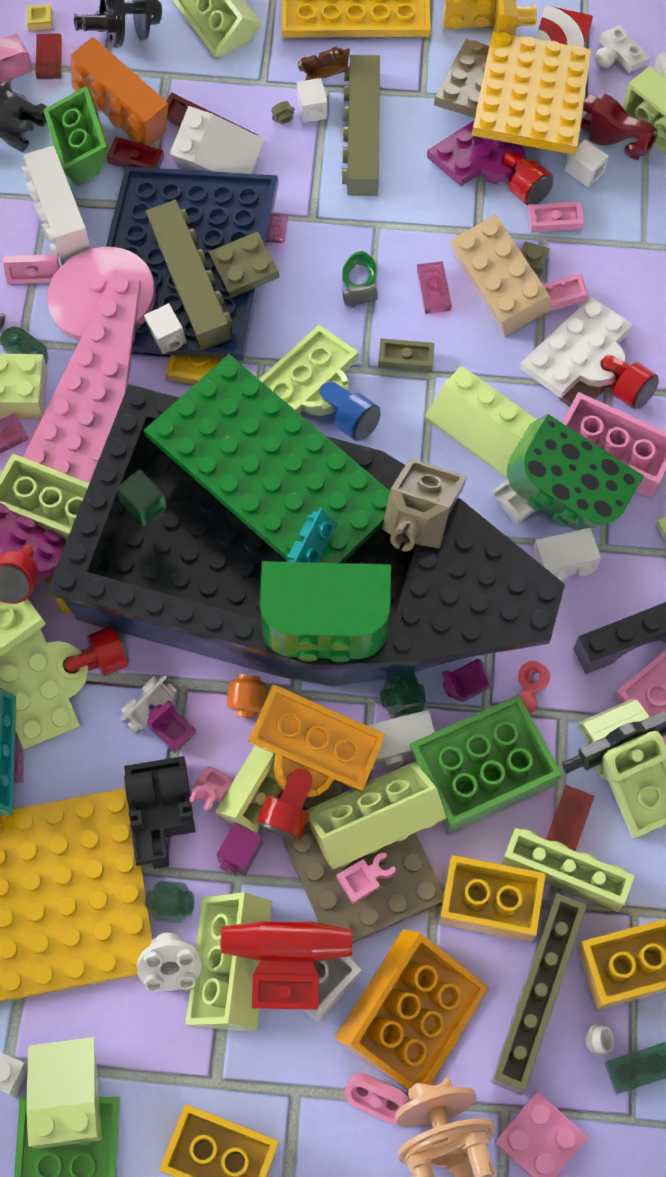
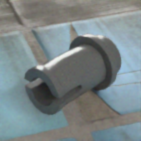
M374 283L353 289L350 286L347 287V290L342 291L346 307L354 308L356 304L378 300V293Z

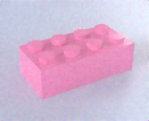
M578 392L562 423L644 475L636 492L653 499L666 473V432Z

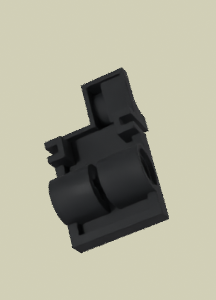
M185 756L124 766V783L129 806L136 866L152 863L154 869L169 867L165 837L196 832L192 803L189 801L190 789Z

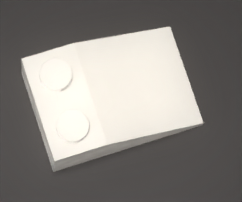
M188 106L171 148L170 156L177 165L190 170L253 174L266 140L212 113Z

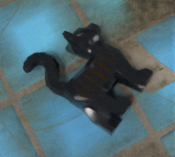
M7 81L0 82V138L9 146L23 153L29 145L28 140L22 139L23 133L29 130L33 131V123L43 126L47 122L43 111L47 106L43 103L38 105L32 104L24 95L13 92Z

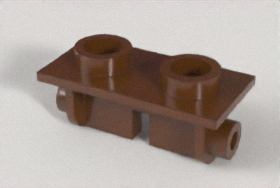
M333 47L330 50L319 53V58L316 55L303 57L298 62V68L301 72L304 71L306 73L305 80L324 79L345 72L348 67L350 49L343 50L342 48Z

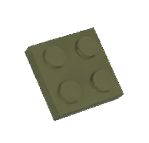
M258 231L209 251L210 259L230 298L280 278L279 271Z

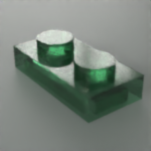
M666 1042L604 1062L616 1095L666 1079Z

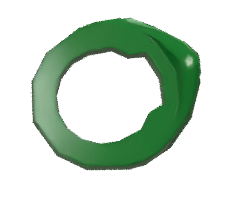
M365 251L353 253L345 261L342 268V280L346 287L351 286L352 289L372 284L377 274L375 260ZM356 265L368 267L369 278L364 284L355 285L348 278L350 271Z

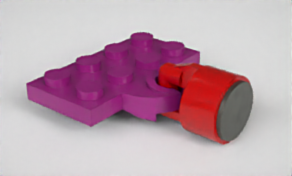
M474 121L427 150V158L459 186L462 187L479 175L498 185L499 181H504L510 186V192L527 206L540 203L553 186L552 173L536 160H526L523 149L525 145L472 136Z
M0 503V601L8 604H18L25 601L31 595L37 583L43 582L48 575L53 577L66 540L62 539L58 533L36 525L32 519L10 511L2 503Z

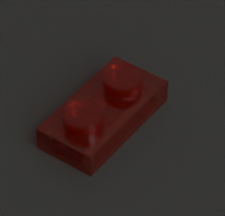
M565 785L545 840L560 842L566 845L568 849L576 851L595 796Z

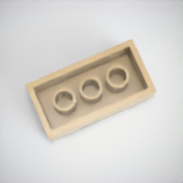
M496 214L449 240L453 257L504 337L552 310L548 292Z

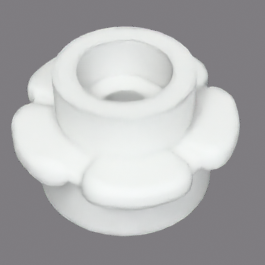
M601 1024L592 1025L585 1035L586 1047L596 1057L610 1053L614 1046V1037L611 1029L603 1027Z

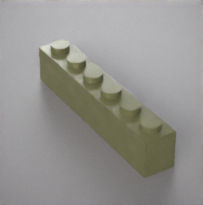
M350 55V65H348L347 71L344 72V81H349V85H344V101H349V106H344L343 122H348V126H343V142H348V147H343L342 163H348V168H342V184H347V195L378 196L380 55Z
M173 200L146 210L151 229L200 349L204 350L231 340L232 336L229 328L234 327L228 311H222L221 307L225 306L219 290L214 291L212 287L216 285L211 269L205 270L204 268L207 261L202 248L196 249L195 245L199 244L194 229L188 230L187 225L190 224V220L185 208L180 210L177 201Z
M558 893L554 896L490 1083L519 1095L526 1091L587 904Z

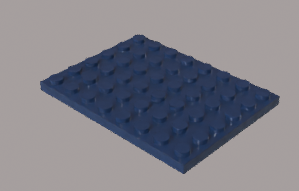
M125 166L106 247L122 248L139 256L149 267L156 287V298L152 311L169 303L183 328L187 343L175 351L165 353L166 355L223 359L230 354L236 360H244L258 287L230 298L210 259L209 251L257 231L265 246H267L279 185L278 175ZM173 200L177 201L180 210L185 208L190 220V224L187 225L188 230L193 228L199 242V244L195 245L196 249L202 248L207 261L204 268L205 270L211 269L216 285L212 287L214 291H220L225 306L221 307L222 311L229 312L234 327L229 328L232 336L231 340L204 350L200 349L146 213L148 209ZM145 321L135 330L132 352L162 354Z

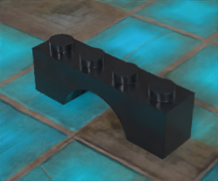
M666 602L578 636L573 650L585 674L611 665L624 654L654 641L666 643Z

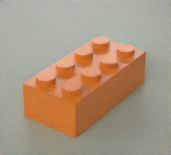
M91 37L71 54V85L75 92L88 86L96 110L102 111L109 118L112 125L116 128L120 127L131 141L151 146L166 133L168 102L99 41Z

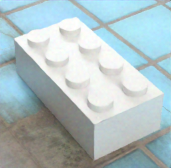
M53 145L23 154L26 166L21 168L25 180L28 182L26 186L30 198L34 201L36 214L42 222L41 226L45 238L49 241L51 254H58V259L62 266L71 257L90 249L86 227Z

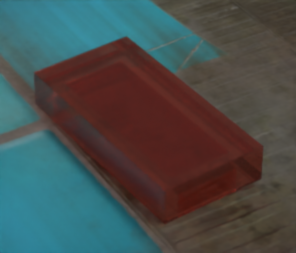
M61 33L36 34V79H62L63 39Z

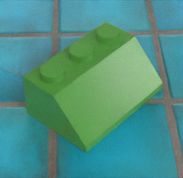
M85 86L43 110L63 171L77 186L100 173L109 151L90 88Z

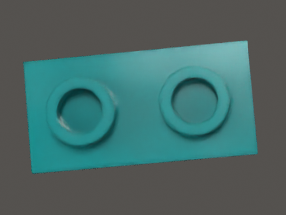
M322 508L318 512L313 511L311 515H307L306 522L299 533V536L304 540L303 542L295 541L286 560L288 562L319 563L338 524Z

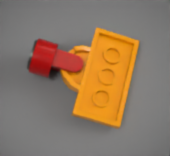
M273 684L248 739V743L276 755L273 765L274 774L283 792L280 799L266 797L256 820L259 823L258 826L294 842L296 839L300 840L310 816L309 813L302 810L306 798L320 795L330 787L333 780L362 792L386 734Z

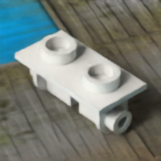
M153 676L141 688L144 693L137 700L132 697L120 709L123 714L118 720L122 721L127 718L130 722L126 726L133 733H136L138 730L142 731L148 724V715L151 712L148 707L151 704L156 707L158 704L163 705L166 701H171L175 698L174 693L177 691L175 687L170 683L166 685L162 683L167 678L166 676H161L158 679Z

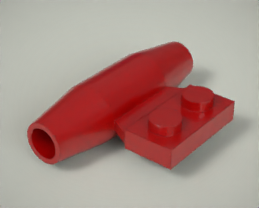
M257 921L223 926L221 928L220 951L222 954L260 961L253 973L252 1008L318 1010L319 975L313 962L352 956L353 929L317 922Z

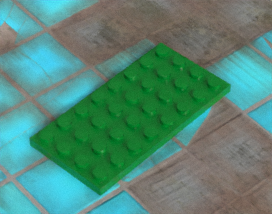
M230 354L223 358L144 429L145 436L285 560L295 541L303 542L304 540L299 536V533L306 522L307 515H311L313 511L318 512L320 508L338 525L319 563L343 564L383 525L390 490Z

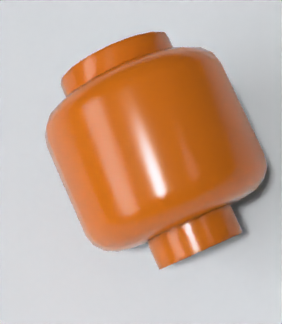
M237 674V679L229 682L227 707L236 711V717L254 718V713L261 712L266 700V683L261 681L260 676Z

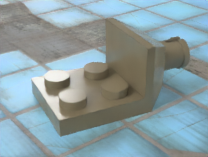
M410 458L391 487L382 530L391 535L393 546L399 549L402 542H405L402 551L411 550L415 543L422 546L440 548L448 515L465 486L467 476Z

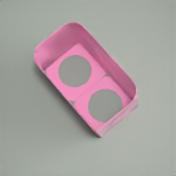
M18 33L1 38L0 82L32 72L28 65L29 63L33 70L30 55Z

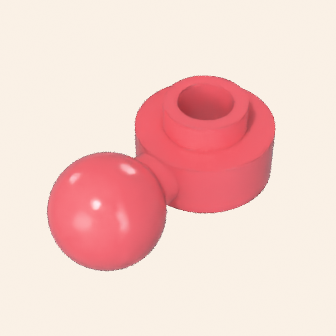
M537 661L526 662L521 666L518 673L519 683L524 690L517 695L521 697L529 714H532L537 708L535 692L545 689L550 681L548 668ZM539 673V680L534 682L535 674Z

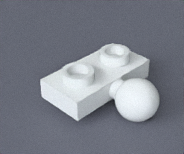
M620 25L600 34L598 41L604 47L600 48L595 55V61L598 66L608 68L616 59L628 73H631L648 65L650 59L648 54Z

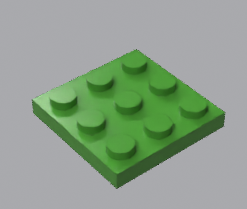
M20 1097L14 1177H117L121 1098L99 1097L102 1140L33 1149L28 1146L27 1097Z

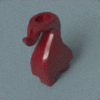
M605 93L600 99L589 94L583 102V111L586 114L582 118L580 125L581 129L590 133L589 140L599 145L609 146L631 137L638 138L637 142H631L625 146V154L634 160H639L640 156H647L656 141L657 129L647 121L631 117L612 96Z

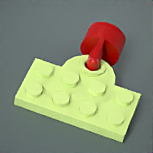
M109 626L87 635L90 647L81 651L66 642L55 641L46 643L42 631L39 629L0 657V688L16 696L15 731L23 750L80 727L69 699L79 693L86 682L89 671L99 668L104 677L128 667L129 658L116 628Z

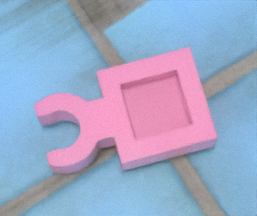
M208 766L197 778L189 801L193 803L196 799H202L206 802L204 809H211L214 800L219 803L221 802L234 778Z
M385 852L378 854L370 866L362 859L336 875L337 880L352 904L380 889L377 881L378 878L388 879L395 874L396 869L394 866L389 870H382L379 867L380 862L387 859Z

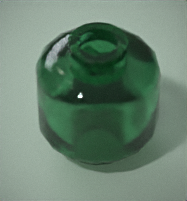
M172 881L157 882L152 891H148L145 900L146 908L150 910V914L155 921L182 923L187 916L192 915L195 904L194 893L189 890L186 883Z

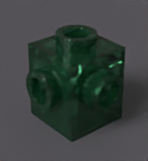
M415 673L386 677L383 690L380 691L381 705L383 708H387L391 719L422 712L427 702L425 699V689L421 683L419 684Z

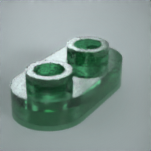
M9 327L2 332L0 342L7 354H30L36 351V354H43L47 365L49 355L46 347L24 329Z

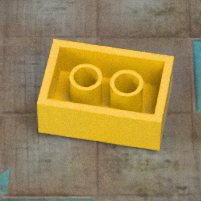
M451 855L438 925L532 943L537 935L546 873Z
M666 919L582 941L576 948L596 1011L666 992Z
M185 1104L159 1171L172 1177H268L280 1143L278 1140Z

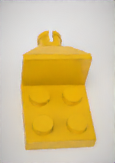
M445 0L443 29L492 27L494 32H506L510 35H516L517 27L536 26L537 22L536 5L520 7L517 6L516 0Z

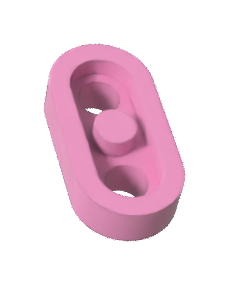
M364 1073L353 1075L349 1079L344 1091L347 1101L352 1106L392 1124L397 1123L395 1119L396 1112L403 1105L410 1102L407 1095L400 1089Z

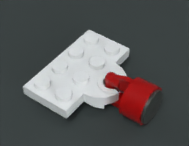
M590 297L589 301H586L520 363V370L561 399L575 384L581 381L595 387L607 385L614 390V397L633 410L643 407L651 399L659 384L658 375L641 363L634 362L628 365L625 362L626 356L619 343L632 332L633 324L593 297Z

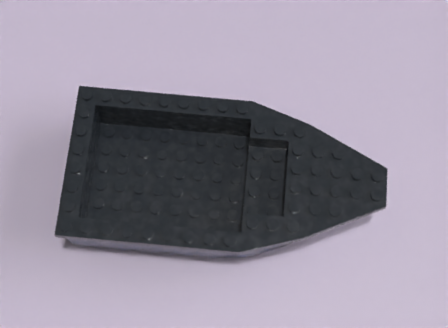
M128 384L47 589L49 596L64 600L77 621L102 628L112 626L120 633L271 675L336 686L393 679L467 657L549 644L565 584L462 499L458 498L448 515L440 548L422 546L415 543L411 550L402 551L405 542H402L399 549L395 548L391 543V535L382 530L381 526L343 563L391 565L388 634L384 645L378 652L366 658L350 659L347 662H334L330 658L302 661L298 657L280 655L268 646L262 632L260 610L262 562L287 561L145 436L144 429L180 397ZM326 436L388 490H391V487L405 467V464L384 451Z

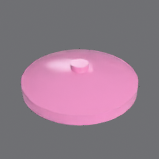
M117 247L92 248L68 259L54 274L47 292L48 308L58 328L67 336L80 341L116 269L139 278L142 283L134 330H137L146 321L144 315L152 311L156 298L154 279L147 264L136 254Z

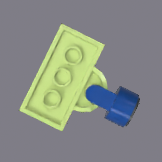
M320 325L315 327L259 378L260 381L299 414L302 411L320 416L336 414L335 427L354 441L367 438L379 423L381 416L380 407L361 393L351 394L349 392L348 380L344 372L359 359V352Z

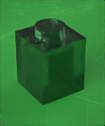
M140 469L116 488L120 502L143 526L150 520L153 521L159 518L167 507L164 493Z

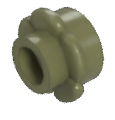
M289 101L276 104L271 109L273 114L272 120L279 122V124L290 122L293 119L295 108L290 105Z

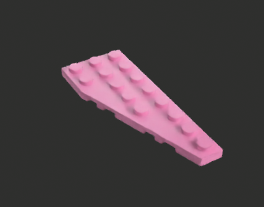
M116 269L114 270L23 458L90 483L129 384L132 344L135 339L134 328L142 285L139 278Z

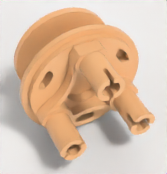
M445 1077L443 1082L438 1085L414 1084L408 1091L410 1102L403 1105L395 1114L396 1122L399 1126L408 1128L432 1124L433 1129L410 1139L398 1150L399 1161L408 1166L409 1173L413 1177H434L432 1167H444L448 1170V1173H452L453 1177H495L497 1174L487 1149L496 1131L494 1122L483 1118L466 1119L449 1123L448 1120L464 1112L475 1103L477 1099L475 1091L469 1087H453L451 1079Z

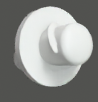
M171 932L162 933L153 939L150 946L140 954L137 961L138 977L149 992L178 989L189 990L195 986L196 979L202 970L199 951L193 945L182 941L179 935Z

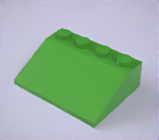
M519 695L410 743V748L417 765L437 787L446 815V819L442 820V823L448 835L557 786L562 776L559 767Z

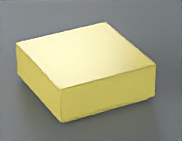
M51 4L27 6L28 31L53 30V10Z

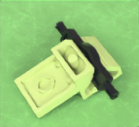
M630 699L578 722L587 746L578 750L579 755L561 762L565 773L568 774L581 767H584L585 770L596 767L600 779L609 781L631 837L638 838L666 825V745L662 737L666 735V711L649 717L638 700Z

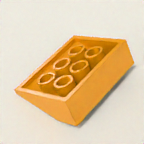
M403 929L334 1039L357 1057L408 1091L416 1083L431 1085L489 987L420 932Z

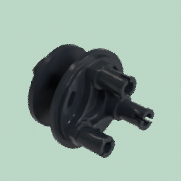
M100 0L99 11H96L95 14H74L75 31L106 32L109 42L115 48H121L125 37V14H133L134 26L139 40H147L150 33V25H157L161 22L162 4L159 0Z

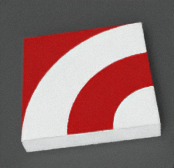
M545 5L535 39L548 42L555 41L559 44L585 48L594 15Z

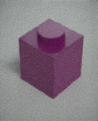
M234 822L216 854L218 862L221 863L220 868L233 876H236L237 873L246 876L263 845L262 836Z

